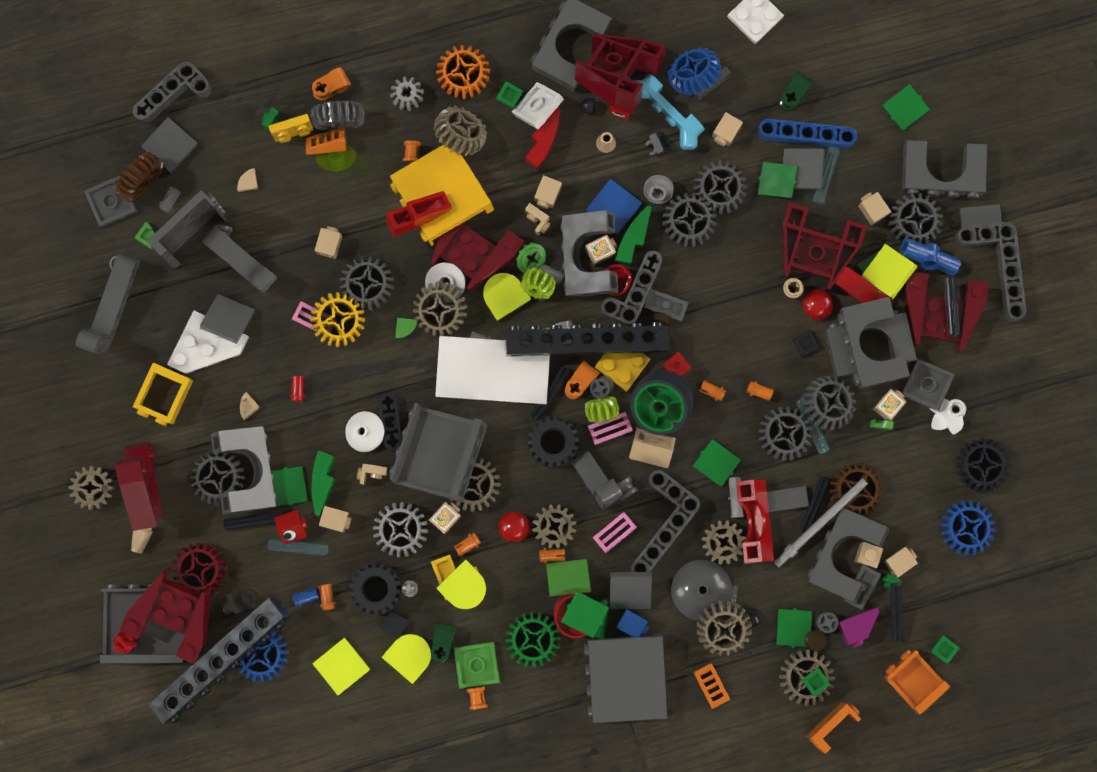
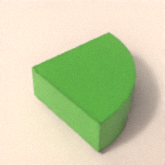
M145 222L135 236V239L152 250L153 247L147 241L155 232Z
M397 318L395 338L400 339L411 334L416 328L418 320Z
M873 419L870 421V428L890 431L893 429L894 422Z

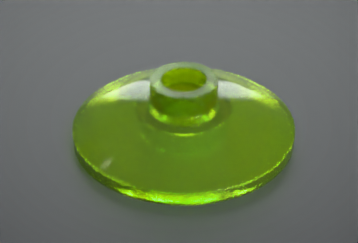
M347 143L346 151L316 154L317 164L327 171L347 169L356 159L355 149Z

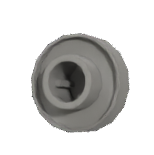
M654 175L645 182L644 195L652 203L663 204L672 197L674 187L667 177Z

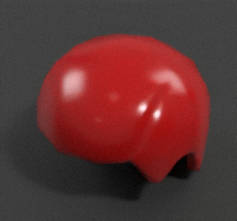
M614 264L606 268L605 271L616 272L618 278V293L609 295L619 296L627 292L632 284V276L629 269L622 264Z
M822 289L809 291L802 300L805 314L813 321L826 320L834 310L831 296Z
M508 512L501 517L498 523V530L501 537L505 540L521 542L529 536L531 523L523 513Z

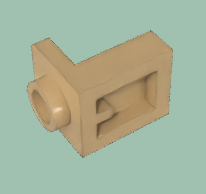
M529 203L525 208V213L528 214L526 217L534 223L540 222L535 229V234L545 233L551 224L548 222L550 220L549 216Z
M363 464L362 468L359 467L357 479L360 480V484L365 485L367 473H370V478L382 479V476L388 475L389 468Z

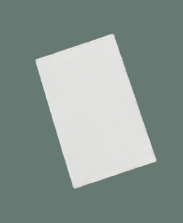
M440 336L436 397L546 404L550 356L505 357V340ZM521 342V344L529 346L531 342ZM542 343L546 346L550 345V343Z

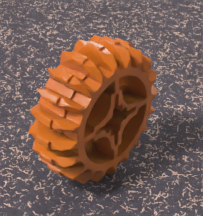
M461 45V50L459 51L454 46L453 53L447 50L446 55L448 57L441 56L440 59L443 63H437V67L440 70H437L436 74L441 76L437 79L438 83H443L441 86L442 90L448 88V95H451L454 91L455 98L462 94V98L466 99L467 93L473 98V91L480 94L481 90L479 87L486 88V84L483 81H489L487 74L490 73V69L486 68L489 66V62L483 61L485 59L484 54L478 56V49L472 52V46L465 50L464 45ZM462 58L471 59L476 64H466ZM456 60L457 67L447 74L448 67ZM460 65L462 66V69L466 71V79L464 75L460 73ZM480 70L478 78L471 84V75L475 74V71ZM450 80H460L464 83V86L455 85Z

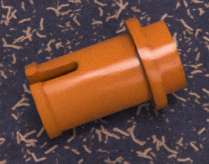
M704 380L699 392L715 398V401H722L726 390L722 386L720 388Z
M750 381L746 392L750 393L749 396L755 395L770 401L774 389L757 384V381Z
M469 533V537L454 546L461 557L475 546L479 547L478 544L481 541L475 533Z
M543 548V550L539 551L540 562H544V564L553 561H565L564 548L549 550Z
M331 584L318 586L322 603L320 607H322L323 611L335 609L334 605L336 602L333 600Z

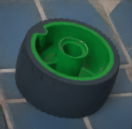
M656 371L644 377L635 387L630 402L631 414L637 424L646 432L655 435H668L677 431L686 423L692 412L694 399L690 386L678 374L668 371ZM657 402H662L665 407H661Z

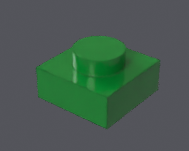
M506 81L496 100L514 109L523 94V90Z
M271 107L270 111L264 113L261 120L264 129L270 132L269 126L278 122L281 117L280 112Z
M942 635L930 652L945 664H948L960 648Z
M816 668L801 679L813 697L831 685L819 668Z

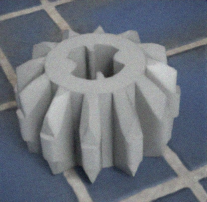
M403 77L402 83L397 79L395 81L397 86H391L393 93L390 94V98L395 99L393 105H399L400 110L407 106L408 111H411V105L418 108L419 106L416 101L422 102L423 97L420 95L424 94V90L419 89L421 83L417 82L414 84L415 79L413 77L409 82H407L406 77ZM407 91L409 93L410 91L411 96L407 97L405 95L404 97L403 92Z

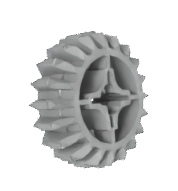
M404 502L400 503V508H397L396 503H392L393 510L385 506L387 513L379 512V515L383 517L382 520L378 518L374 520L380 523L379 526H373V530H379V533L373 535L374 538L381 537V540L376 544L379 546L384 543L382 551L385 552L389 547V555L391 556L394 550L397 551V557H401V551H404L406 557L409 556L408 549L416 553L414 546L417 545L419 548H422V544L418 541L420 539L426 541L427 539L421 536V534L428 533L427 529H422V526H426L428 523L427 521L420 522V519L424 518V514L417 516L418 508H415L412 512V504H408L407 509H404ZM396 513L409 514L401 522H396L391 518ZM413 519L417 524L416 537L412 536L408 530ZM386 522L389 525H391L393 529V532L388 540L386 539L384 534V526ZM392 523H395L399 526L405 524L406 528H404V530H406L405 533H407L409 536L407 537L405 534L402 533L396 535L395 531L397 530L395 529L396 527ZM400 537H405L411 542L402 547L392 545Z

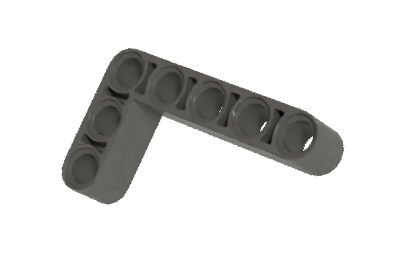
M1010 222L962 227L955 235V242L958 246L996 245L1004 316L1009 322L1019 321L1026 314V304L1016 227ZM1001 229H1007L1010 233L1009 237H1004ZM982 230H985L989 233V239H984L982 237ZM962 232L968 233L970 236L969 241L962 239ZM1004 248L1011 250V257L1005 256ZM1007 268L1013 269L1014 277L1006 274ZM1009 288H1014L1016 290V297L1010 296L1008 292ZM1012 307L1019 310L1018 317L1011 314Z
M121 252L117 255L92 327L80 331L76 339V347L94 354L104 353L109 350L140 264L139 259Z
M588 450L571 460L572 465L602 510L622 497L623 493L613 478L608 481Z
M661 470L651 473L648 480L649 485L675 505L676 508L633 562L631 572H635L634 567L638 563L645 566V572H650L700 507V502L696 496ZM659 474L663 477L662 485H655L652 478L654 475ZM671 487L678 488L680 493L677 498H672L668 492ZM688 499L693 500L696 504L695 509L692 511L685 508V501ZM676 515L681 516L683 519V524L680 527H676L672 523V518ZM663 531L668 532L671 536L670 541L667 543L662 542L659 538L660 533ZM651 547L658 550V556L655 559H651L647 555V550Z

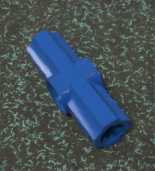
M906 238L900 247V254L920 262L921 267L926 270L938 269L954 276L961 266V260L941 252L940 247L933 243L924 245Z

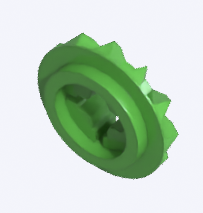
M531 242L530 245H524L522 250H518L519 256L516 258V266L523 273L532 268L539 270L544 265L546 252L541 245ZM527 255L532 256L535 261L528 260Z

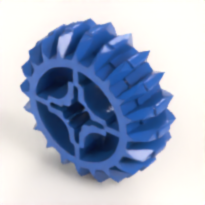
M699 47L697 50L692 48L688 52L685 50L684 54H678V59H673V64L669 65L668 78L676 92L681 93V95L687 94L688 96L694 93L697 96L698 92L702 91L704 93L705 89H711L712 84H717L716 80L720 78V73L722 72L720 60L713 50L710 51L708 48L702 49Z
M969 500L966 507L965 502L960 501V508L955 503L952 505L953 510H946L950 516H942V519L947 521V523L940 524V527L946 528V531H942L941 535L947 534L948 538L944 539V543L951 541L952 543L949 545V548L953 549L957 546L956 553H960L963 549L964 555H968L969 550L972 555H976V548L979 552H983L982 544L985 547H989L990 543L987 539L994 540V537L989 534L990 532H996L995 528H990V525L996 522L995 520L989 521L988 519L993 516L992 513L985 515L987 511L986 506L979 510V502L973 507V501ZM963 511L973 512L979 518L972 521L967 516H964ZM956 516H958L959 528L953 532V522ZM966 522L967 525L975 524L970 528V533L969 531L961 532L967 527ZM983 523V534L978 539L977 528ZM962 535H965L969 538V540H972L974 544H964L960 542L957 538Z
M250 631V636H248V638L250 641H252L254 635L253 632ZM277 631L271 634L270 643L264 647L258 646L256 648L260 651L266 650L263 654L265 660H262V658L256 659L258 656L256 651L248 662H246L245 658L241 661L243 668L239 670V673L242 674L247 671L246 679L253 675L252 680L256 682L258 676H260V681L265 682V675H267L269 680H273L272 673L276 676L280 675L277 668L285 669V666L280 663L281 661L288 662V659L282 656L283 654H288L289 651H282V647L286 646L287 643H279L283 636L279 635L275 638L274 636ZM234 647L233 650L238 651V647ZM273 647H276L277 658L273 664L269 653ZM261 662L265 666H267L269 670L259 672L253 670L251 667L256 663Z

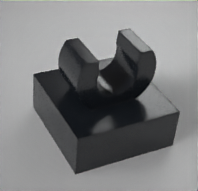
M664 132L650 135V140L645 143L646 146L652 144L654 146V151L650 152V155L666 154L672 151Z

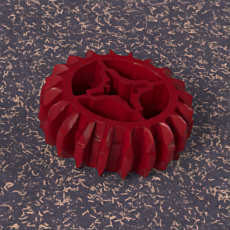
M197 542L195 549L194 545L190 543V551L183 547L181 550L184 555L176 554L180 561L172 562V564L178 565L177 569H171V572L178 573V575L172 579L174 581L180 579L179 584L199 593H202L208 585L211 586L213 592H217V588L214 585L222 586L223 583L219 581V578L226 579L225 575H221V571H227V567H221V564H224L226 560L218 559L222 556V552L214 554L217 549L215 546L209 550V544L205 543L202 549L201 542ZM197 553L207 554L213 562L204 564ZM191 556L192 566L184 572L185 562ZM198 564L201 567H207L201 571V576H199V573H191L198 569ZM215 568L214 577L207 584V573ZM197 577L202 587L191 585L186 578Z

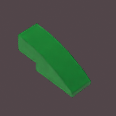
M647 206L629 226L619 246L615 259L616 264L631 266L634 248H643L651 206Z
M318 450L312 473V499L315 515L321 517L336 479L328 476L335 457Z

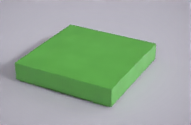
M587 559L546 564L550 596L575 594L576 591L580 593L591 592Z
M494 642L454 647L459 689L500 683Z

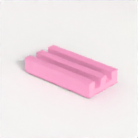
M300 301L292 320L311 329L312 324L298 318V315L300 314L310 319L314 316L301 311L302 307L310 311L316 308ZM324 312L321 314L326 319L331 317V315ZM327 327L326 331L330 333L333 327Z
M626 412L619 414L618 417L609 421L597 422L588 426L594 445L633 431ZM621 418L624 419V421L620 423L614 424L612 426L606 427L596 432H594L593 430L594 428L613 422L615 420ZM626 425L627 429L603 438H596L597 435Z
M623 512L596 534L593 539L607 553L637 527L626 513ZM622 518L626 520L612 533H610L606 538L600 541L599 537L602 536L611 527H613L617 522H619ZM629 524L631 526L609 546L605 547L604 544L626 525Z

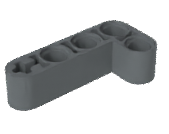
M182 62L134 105L133 115L140 123L148 124L188 88L197 97L206 98L211 93V85L192 63ZM192 69L190 76H183L185 70ZM175 82L178 84L176 89H168L171 83ZM199 84H206L204 90L197 91V86ZM163 96L160 103H154L155 97ZM142 110L147 113L145 116L140 113Z
M213 226L201 240L203 244L261 292L265 293L277 279L271 271L257 262L216 226Z
M649 251L645 255L625 303L614 298H607L603 301L601 307L603 316L624 326H631L632 323H636L662 263L660 253ZM652 257H655L656 263L653 264L652 269L650 271L648 270V266L650 263L649 260H651ZM647 275L650 278V282L642 284L639 277ZM634 293H639L642 296V301L636 303L631 299V296ZM611 303L615 305L616 310L613 313H608L605 310V306ZM630 311L634 314L635 318L632 321H627L624 319L623 314Z

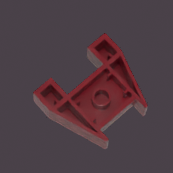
M594 34L591 50L593 56L588 64L576 61L574 80L613 107L634 114L641 102L643 84L631 80L630 77L635 69L657 76L664 64L666 46L646 39Z
M789 202L781 224L783 278L786 279L789 276L790 269L793 268L828 279L824 291H829L862 245L867 226L847 220L840 238L803 228L809 208Z
M468 219L439 236L431 265L433 267L440 260L456 265L464 276L471 280L466 287L470 293L512 263L519 254L518 250H522L525 241L507 230L497 246H494L466 226L470 220Z
M913 272L903 285L902 297L914 348L920 345V338L956 342L955 354L961 353L986 305L989 283L968 280L964 283L962 300H957L960 334L956 337H950L947 331L945 298L927 296L929 274Z
M150 441L126 445L123 449L125 459L117 460L115 469L132 530L157 527L156 516L163 515L154 464V459H156L154 446L151 447Z
M167 567L126 612L119 631L139 639L145 633L149 621H154L184 635L176 657L195 664L201 658L208 641L211 586L208 585L202 593L168 579L167 576L171 568Z

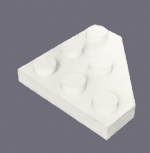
M193 311L167 365L188 374L223 360L241 355L249 336L242 334L239 342L235 344L200 329V324L205 315Z

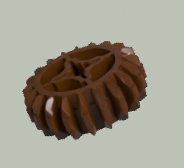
M150 151L139 155L138 158L134 159L124 169L125 171L117 180L115 191L128 202L136 201L154 185V182L163 170V163Z
M854 462L852 465L853 469H851L849 464H846V472L844 469L839 468L838 472L841 476L834 474L833 478L837 482H830V485L835 486V489L829 490V493H836V496L832 497L831 501L837 499L839 501L843 497L841 493L842 484L849 491L862 478L866 482L869 479L873 488L872 495L864 487L861 490L862 494L858 493L843 507L852 512L856 511L859 515L863 511L864 515L867 516L869 515L868 508L873 512L876 510L873 504L881 505L877 497L884 498V494L879 493V490H884L885 487L878 486V483H881L883 479L876 480L875 477L879 472L876 471L871 474L870 472L873 467L869 466L865 470V463H861L860 468H858L857 462ZM852 473L862 474L857 482L845 479L847 475ZM857 497L869 501L864 506L851 505Z

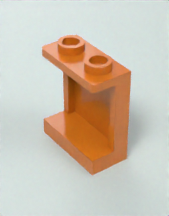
M907 650L900 657L902 660L897 665L893 663L886 669L885 672L887 674L884 678L917 714L921 715L950 686L935 673L919 655L917 650Z
M841 702L806 737L820 752L826 754L831 747L823 738L847 715L852 720L859 722L861 720L858 716L860 712L853 704Z

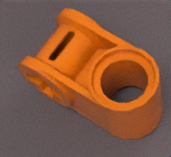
M339 67L313 82V95L317 100L325 101L336 94L344 92L352 84L342 67ZM318 88L325 89V92L318 91Z
M583 361L566 384V396L571 400L580 398L586 389L591 386V383L596 380L600 372L586 361ZM578 386V393L576 391L574 393L570 392L571 387Z

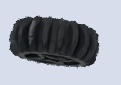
M981 438L979 443L977 439L972 440V445L968 442L965 444L966 449L961 448L959 450L963 456H956V459L961 461V463L955 464V467H961V470L957 471L956 475L963 474L964 477L960 479V482L962 483L967 480L966 488H970L973 484L974 492L979 487L981 493L986 492V487L989 492L994 491L993 485L998 489L1001 487L999 481L1002 483L1006 482L1002 475L1008 476L1010 474L1009 471L1005 470V468L1011 467V464H1005V460L1010 459V457H1003L1002 455L1006 449L1003 448L999 451L1000 443L992 446V439H989L987 444L985 438ZM979 449L977 460L975 462H968L971 453ZM986 450L995 456L997 462H993L988 458ZM982 461H984V463H986V465H992V466H989V467L984 468L983 470H981L982 468H980L979 466H974V465H977V464L981 463ZM968 468L977 472L980 481L972 477ZM998 469L995 477L986 482L989 470Z

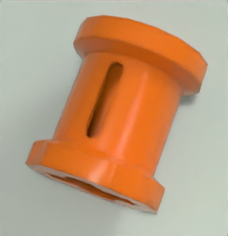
M404 141L405 158H403V162L411 164L419 159L421 142Z
M485 686L467 689L470 695V710L488 707L484 698Z

